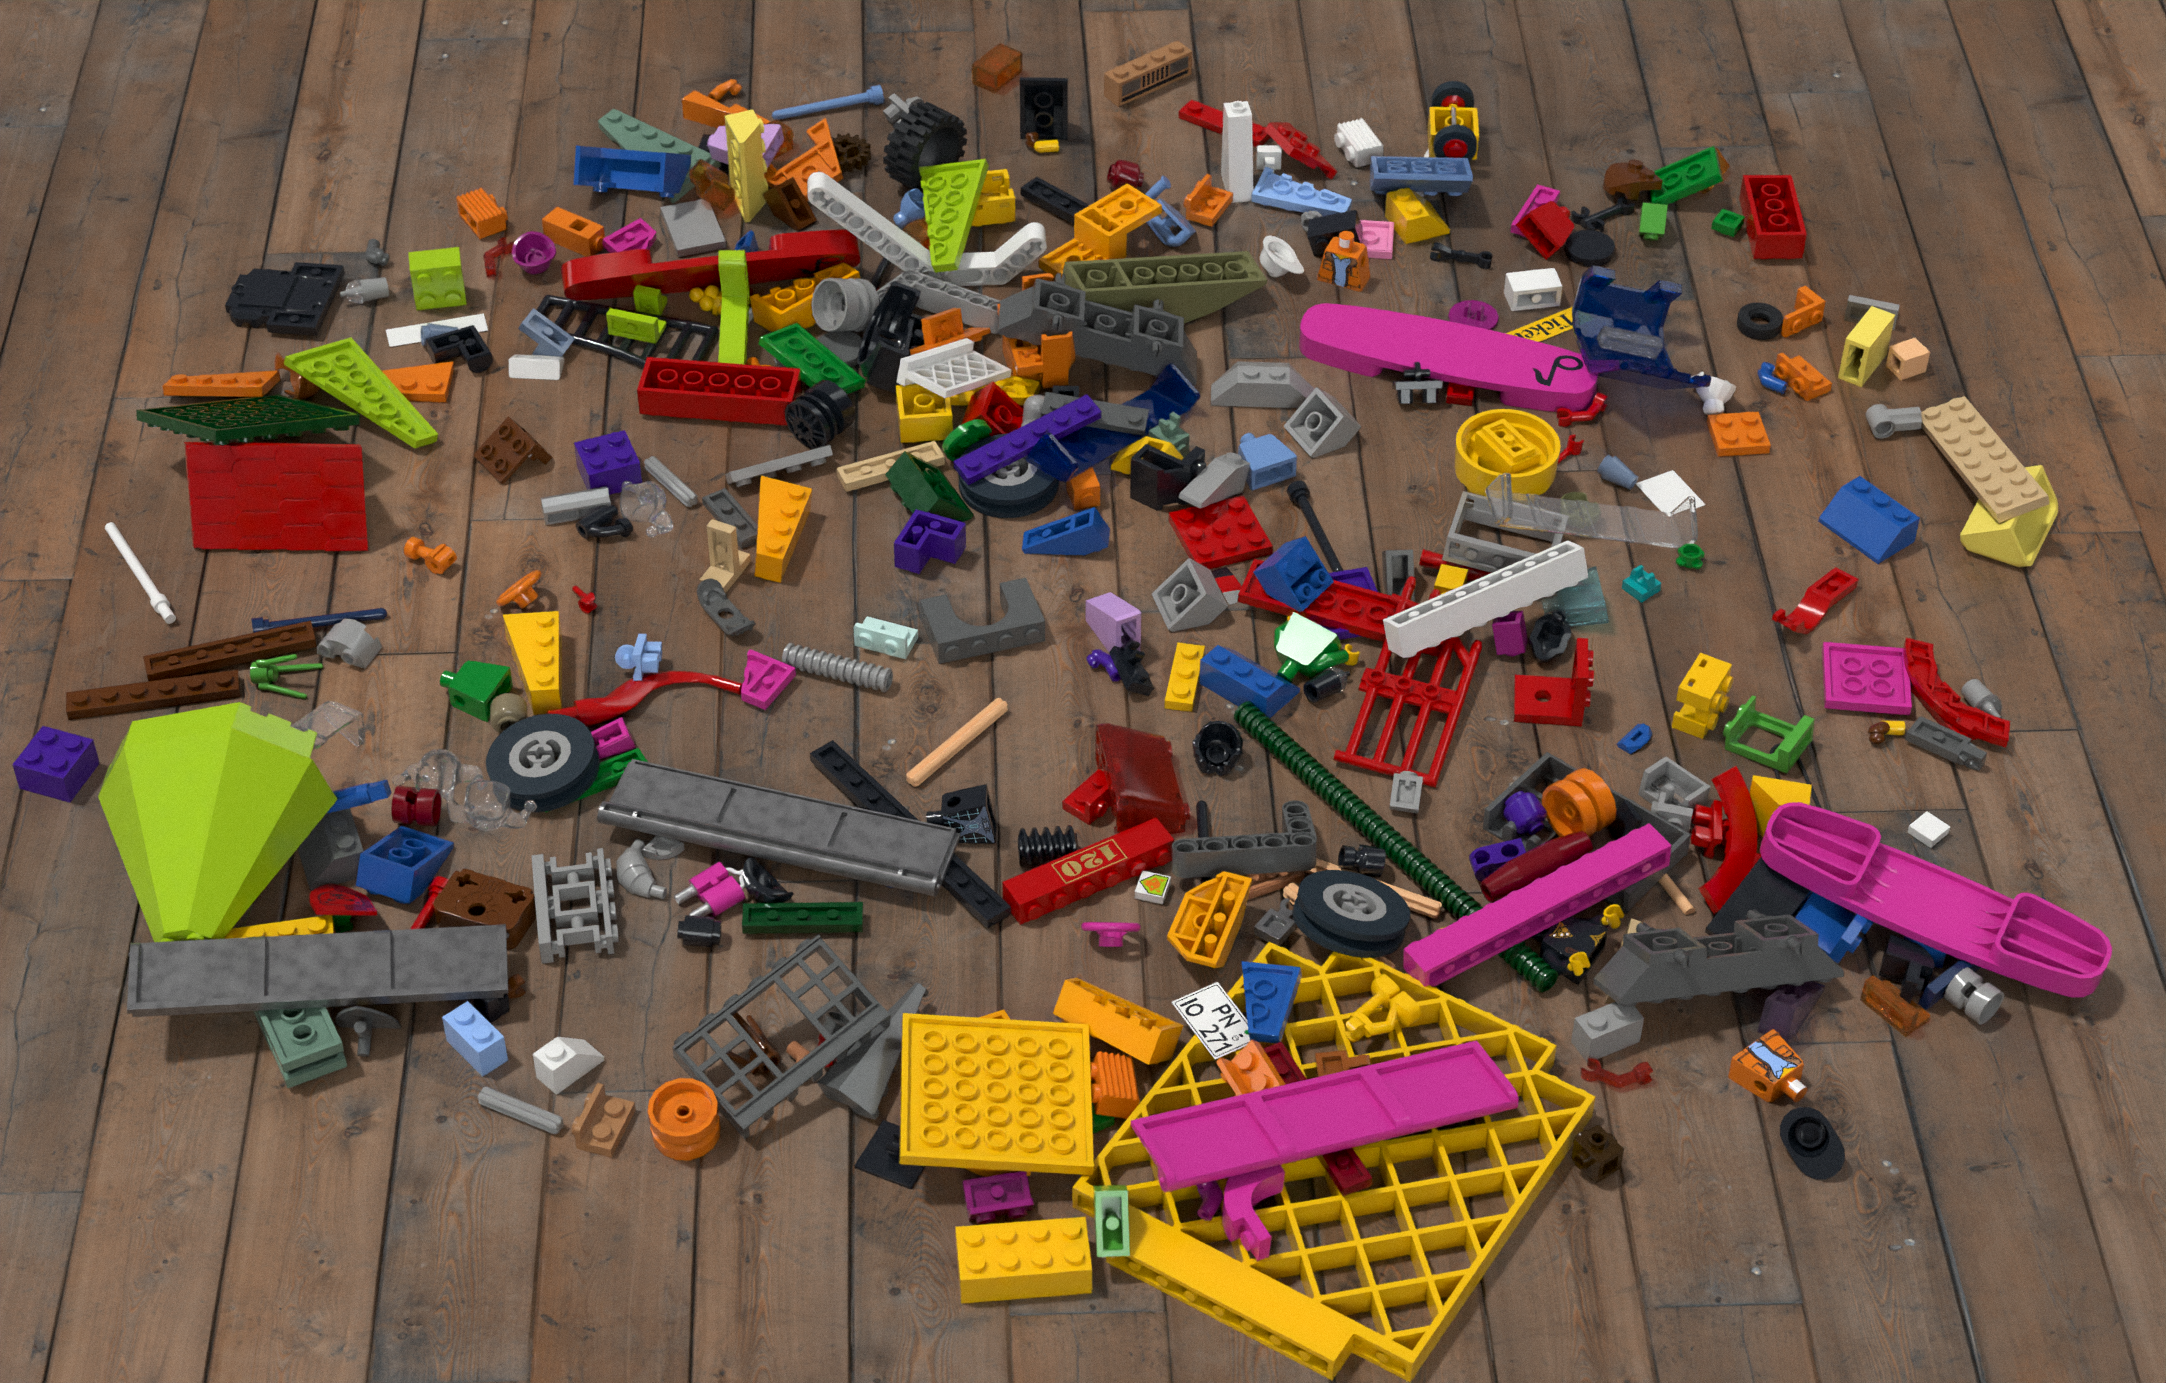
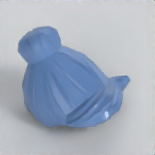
M912 189L905 193L901 200L900 212L896 213L893 217L895 224L902 230H907L911 224L926 223L923 203L924 194L919 189Z

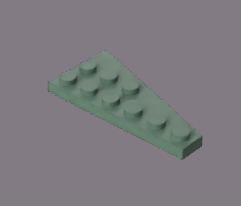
M614 108L598 120L599 129L612 142H616L620 149L691 155V166L680 193H674V198H669L673 204L721 166V162L712 159L710 153Z

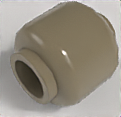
M501 694L493 699L490 705L491 726L500 734L516 722L527 718V703L517 694Z

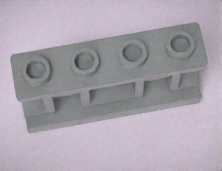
M603 848L597 849L598 856H592L591 852L586 853L587 864L557 867L556 857H550L549 862H544L543 854L531 855L538 942L542 964L553 963V954H559V958L565 957L566 945L594 942L596 953H601V948H607L608 954H614L613 943L619 942L617 924L611 925V920H617L615 902H609V898H614L613 881L607 880L606 877L612 876L610 858L604 859ZM594 869H599L601 890L598 891L595 890L594 881H586L594 880ZM550 874L552 875L553 884H561L552 886L553 896H548L546 875ZM590 898L591 908L561 911L560 901ZM603 912L606 935H600L599 925H584L598 924V913ZM553 918L556 920L557 928L572 927L556 930L557 941H552L550 919Z

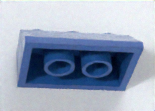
M1859 476L1839 489L1819 517L1818 522L1879 564L1915 542L1920 518Z
M1217 645L1200 660L1199 684L1238 707L1242 703L1250 701L1269 718L1300 693L1298 686L1227 647Z

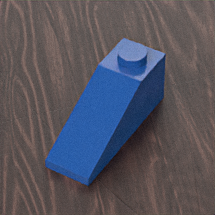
M1093 507L1025 531L1022 551L1024 554L1087 555L1108 547L1110 528L1097 509Z

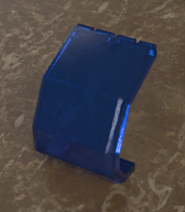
M1592 265L1582 274L1572 308L1574 339L1590 374L1664 390L1710 386V375L1704 374L1703 376L1695 375L1691 377L1689 373L1677 371L1673 367L1664 347L1663 327L1670 303L1682 294V284L1659 280L1646 291L1612 283L1616 279L1615 270Z

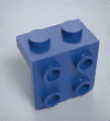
M1815 892L1810 895L1795 917L1819 934L1818 946L1838 964L1847 951L1853 954L1861 942L1862 938L1857 936L1859 932L1866 934L1873 924V921L1858 914L1855 916L1840 905Z

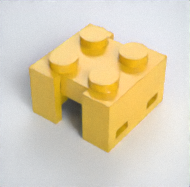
M1007 169L987 171L971 226L979 227L989 224L1015 222V195L1013 188L1010 189V178Z
M1703 653L1698 655L1678 687L1676 701L1682 702L1684 705L1680 712L1676 711L1674 713L1672 728L1704 739L1709 729L1712 731L1715 729L1719 719L1718 714L1720 712L1724 713L1729 704L1730 697H1727L1726 694L1729 692L1734 679L1730 676L1732 664Z

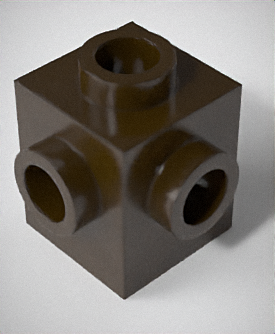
M1599 1124L1590 1130L1581 1131L1575 1137L1571 1159L1578 1169L1584 1170L1596 1183L1621 1169L1624 1148L1611 1133H1607Z

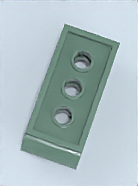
M326 1007L253 1011L287 1088L347 1067L346 1058L342 1052L344 1051L342 1041Z

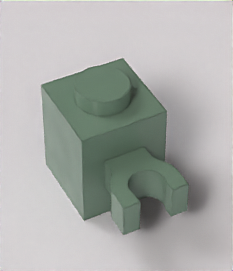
M1172 412L1170 413V420L1162 418L1159 420L1158 426L1149 430V437L1171 442L1179 453L1185 457L1189 453L1190 434L1179 427L1181 417Z

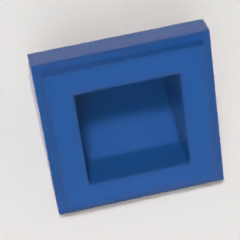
M752 230L748 231L736 243L734 250H745L746 253L757 252L759 247L754 232Z

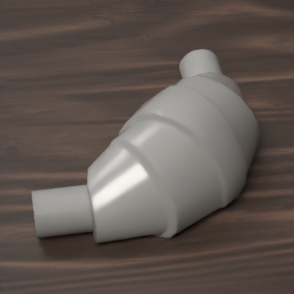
M636 839L632 846L627 848L616 861L617 880L631 894H637L646 898L654 896L664 899L667 894V888L656 885L651 870L641 853L645 843L640 839Z

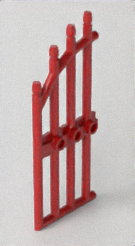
M1410 576L1406 580L1401 596L1392 593L1390 604L1397 606L1394 615L1418 605V603L1411 600L1416 587L1415 577ZM1434 589L1429 596V600L1441 595V591ZM1459 636L1444 640L1430 682L1424 683L1413 680L1422 650L1418 651L1416 655L1408 657L1402 676L1386 673L1392 651L1388 649L1387 639L1385 638L1375 669L1366 667L1361 678L1358 690L1366 692L1346 751L1336 749L1333 760L1393 777L1394 773L1400 774L1402 771L1414 772L1417 776L1423 777V785L1436 788L1482 650V642L1475 640L1468 653ZM1452 649L1464 667L1456 691L1440 687ZM1381 696L1393 699L1373 759L1356 755L1376 697ZM1404 703L1419 706L1421 708L1401 766L1385 763L1384 760ZM1434 710L1448 714L1429 773L1426 774L1412 770L1431 711Z

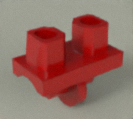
M1714 800L1710 807L1696 804L1691 818V823L1704 826L1695 825L1691 834V845L1704 847V857L1711 859L1714 857V847L1722 843V845L1726 846L1727 831H1729V819L1722 820V802Z

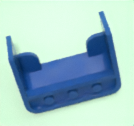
M576 146L574 185L593 186V191L607 192L608 188L660 192L659 197L674 198V193H680L691 166V155Z

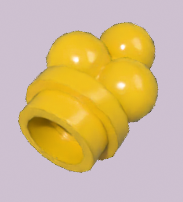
M715 285L707 286L704 292L701 288H692L689 292L691 301L699 302V306L704 311L712 310V315H721L722 292H719Z

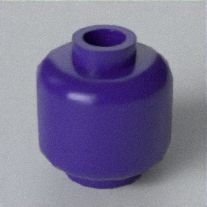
M1519 791L1506 800L1503 815L1508 822L1513 821L1515 823L1518 834L1529 833L1534 835L1544 828L1545 824L1543 822L1547 817V811L1533 793Z

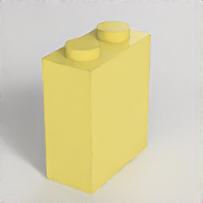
M1873 306L1870 307L1845 340L1838 375L1839 379L1859 387L1864 385L1887 355L1895 319L1894 314Z

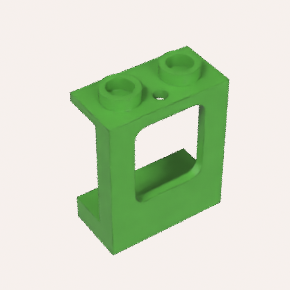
M1752 695L1745 705L1742 704L1739 707L1733 721H1728L1724 728L1723 736L1726 737L1725 750L1788 773L1813 740L1815 719L1804 715L1796 726L1756 711V696ZM1750 726H1756L1784 738L1772 754H1766L1738 742Z

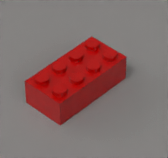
M1743 175L1739 200L1743 216H1745L1744 221L1753 259L1803 258L1807 234L1792 175Z

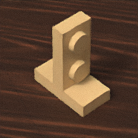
M712 519L707 525L710 567L700 578V582L709 578L715 579L721 583L726 594L749 565L751 559L749 553L738 550L736 527Z

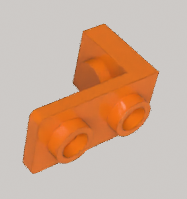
M1806 285L1799 288L1794 307L1796 311L1785 315L1781 335L1786 338L1821 322L1826 301Z

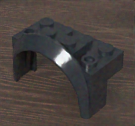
M894 281L879 302L864 333L857 358L863 377H868L867 384L896 394V385H901L896 382L901 358L911 356V349L925 344L921 321L924 317L912 313L920 298V290ZM889 339H896L898 342H894Z

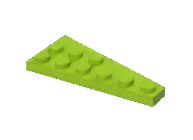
M986 159L919 167L922 178L921 187L924 193L925 218L928 224L927 234L930 239L931 265L935 273L959 269L989 168Z
M351 337L285 356L284 365L413 448L437 442L438 433Z

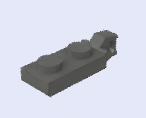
M1922 716L1916 720L1906 733V741L1960 765L1965 764L1968 768L1980 771L1985 764L1987 752L1976 748L1971 743V738Z

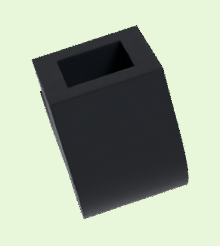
M1891 935L1878 975L1902 983L1898 1002L1910 1006L1913 995L1919 996L1921 990H1925L1934 970V961L1931 955L1920 945Z

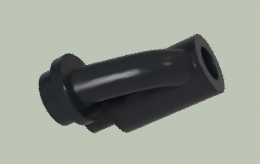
M614 505L607 509L601 507L576 523L578 533L585 539L590 536L610 537L616 535L627 538L633 532L632 523L627 518H619L615 521L614 526H608L613 522V517L618 515V510Z

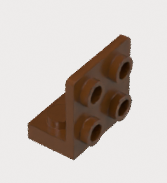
M509 416L474 453V457L501 484H504L528 457L532 461L539 459L545 465L553 458L523 427Z

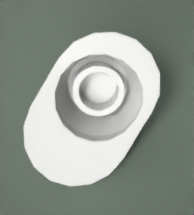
M1266 236L1264 238V248L1260 254V263L1270 276L1276 278L1288 272L1302 274L1304 272L1303 266L1289 244L1276 236Z

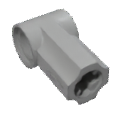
M1876 404L1870 407L1865 414L1873 435L1880 439L1891 436L1894 431L1921 429L1922 425L1919 407L1888 409L1883 404Z

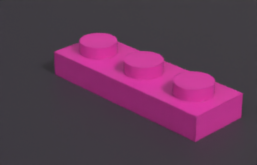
M1537 184L1512 222L1510 232L1525 237L1516 224L1531 210L1549 201L1557 203L1560 191Z

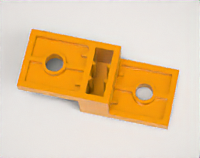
M1129 184L1120 187L1074 214V239L1040 258L1039 268L1052 274L1055 278V275L1061 273L1062 277L1065 262L1126 258L1127 233L1161 214L1162 205Z

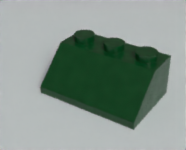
M906 451L902 453L885 474L891 483L890 488L900 495L903 499L901 501L902 505L912 513L917 509L960 522L970 520L974 516L939 467Z

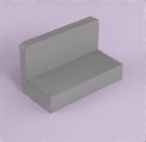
M1849 295L1844 321L1859 323L1870 307L1873 306L1895 315L1892 330L1895 329L1899 304Z

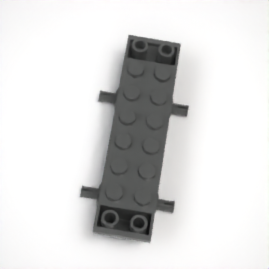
M1061 273L1055 275V282L1036 278L1033 287L1001 300L998 334L1004 335L1007 338H1016L1033 345H1041L1042 334L1054 336L1068 334L1072 331L1075 354L1080 357L1092 358L1103 361L1106 364L1126 367L1132 371H1141L1152 374L1155 377L1175 380L1181 384L1196 385L1197 351L1184 332V317L1172 315L1164 311V302L1162 300L1160 303L1159 299L1155 300L1153 308L1134 305L1132 312L1085 300L1086 291L1066 285V276L1062 274L1061 277Z
M1751 909L1746 915L1747 920L1735 921L1734 933L1692 937L1681 928L1655 929L1648 926L1645 922L1643 924L1639 923L1636 926L1637 933L1623 934V946L1594 977V984L1619 1005L1632 1007L1637 1002L1662 1003L1665 999L1669 998L1688 1000L1692 999L1694 995L1719 996L1721 992L1726 991L1744 993L1748 992L1750 988L1775 989L1777 985L1782 984L1801 986L1807 981L1830 982L1832 978L1844 977V970L1818 946L1819 934L1793 916H1766L1760 914L1755 909L1753 911Z

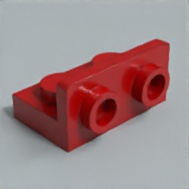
M1098 769L1062 801V809L1090 825L1098 817H1102L1113 803L1120 801L1124 797L1127 790L1126 774L1120 771L1112 777Z

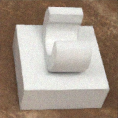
M1257 145V170H1264L1265 167L1273 169V173L1274 170H1281L1282 148L1279 145Z

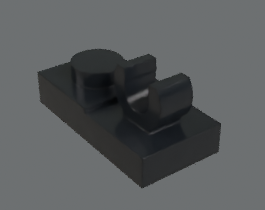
M1129 640L1125 648L1113 646L1109 654L1126 690L1149 696L1154 690V686L1149 678V673L1140 662L1145 656L1144 652L1137 650L1140 643Z

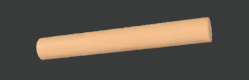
M1664 874L1658 882L1685 916L1694 913L1695 908L1668 874Z

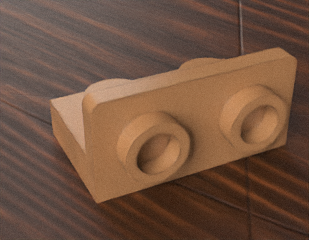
M597 1083L593 1092L588 1093L581 1116H577L572 1125V1135H575L576 1148L612 1158L636 1111L635 1102L608 1096L605 1094L604 1084Z

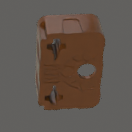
M464 868L461 872L455 871L433 903L438 928L506 924V932L509 933V937L506 938L507 950H512L519 945L536 919L535 895L532 889ZM474 906H482L486 909L480 916H472L468 913Z

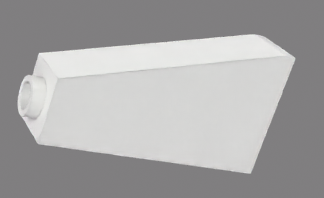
M1248 101L1224 103L1221 176L1225 190L1233 193V201L1231 203L1252 201L1253 138L1252 113Z

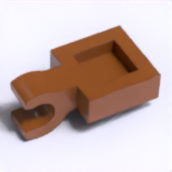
M1346 1050L1315 1053L1317 1077L1371 1065L1370 1056L1366 1054L1347 1058Z

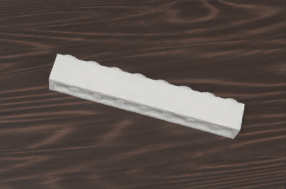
M1567 540L1384 619L1383 623L1388 649L1403 658L1412 657L1418 651L1427 647H1435L1441 641L1450 637L1461 636L1464 631L1473 627L1484 626L1487 621L1496 617L1507 616L1510 611L1519 607L1530 606L1533 601L1542 597H1550L1556 591L1565 587L1577 585L1579 581L1588 578L1584 548Z

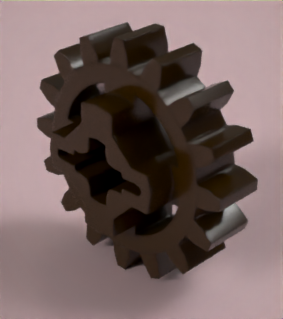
M850 133L846 135L837 134V138L832 137L842 173L848 170L850 173H853V169L862 170V165H868V160H871L870 143H866L865 138L859 140V135L851 137Z

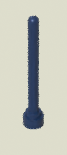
M376 608L269 622V619L263 620V617L251 618L253 633L306 621H311L312 627L335 625L345 618L358 622L384 619L387 616V610Z

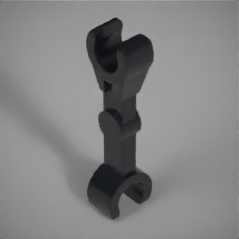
M1438 242L1432 244L1431 250L1438 251L1439 253H1430V259L1433 261L1454 259L1458 262L1477 263L1482 269H1489L1491 267L1493 257L1492 253L1488 251L1475 254L1465 252L1464 250H1451V248Z

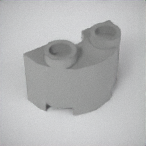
M345 618L340 623L335 624L319 643L317 654L332 659L336 655H340L345 663L365 669L380 651L382 645L378 637L374 640L364 630L366 625L356 620Z

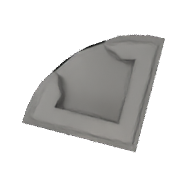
M656 835L642 849L643 857L654 860L672 858L684 851V843L676 839Z

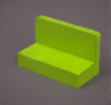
M612 308L606 314L608 334L656 344L666 328V321L658 320L656 317Z

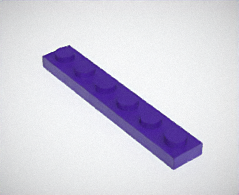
M1086 394L955 460L954 468L967 485H970L1101 418L1102 411Z

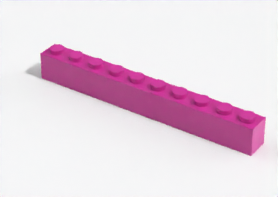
M1650 823L1639 829H1634L1629 834L1616 841L1608 842L1604 847L1583 855L1580 859L1567 866H1561L1555 872L1543 878H1538L1519 890L1512 891L1506 897L1494 903H1489L1468 916L1461 917L1457 922L1445 928H1440L1419 941L1412 942L1404 948L1403 969L1411 977L1419 980L1424 987L1427 985L1435 987L1669 866L1672 845Z

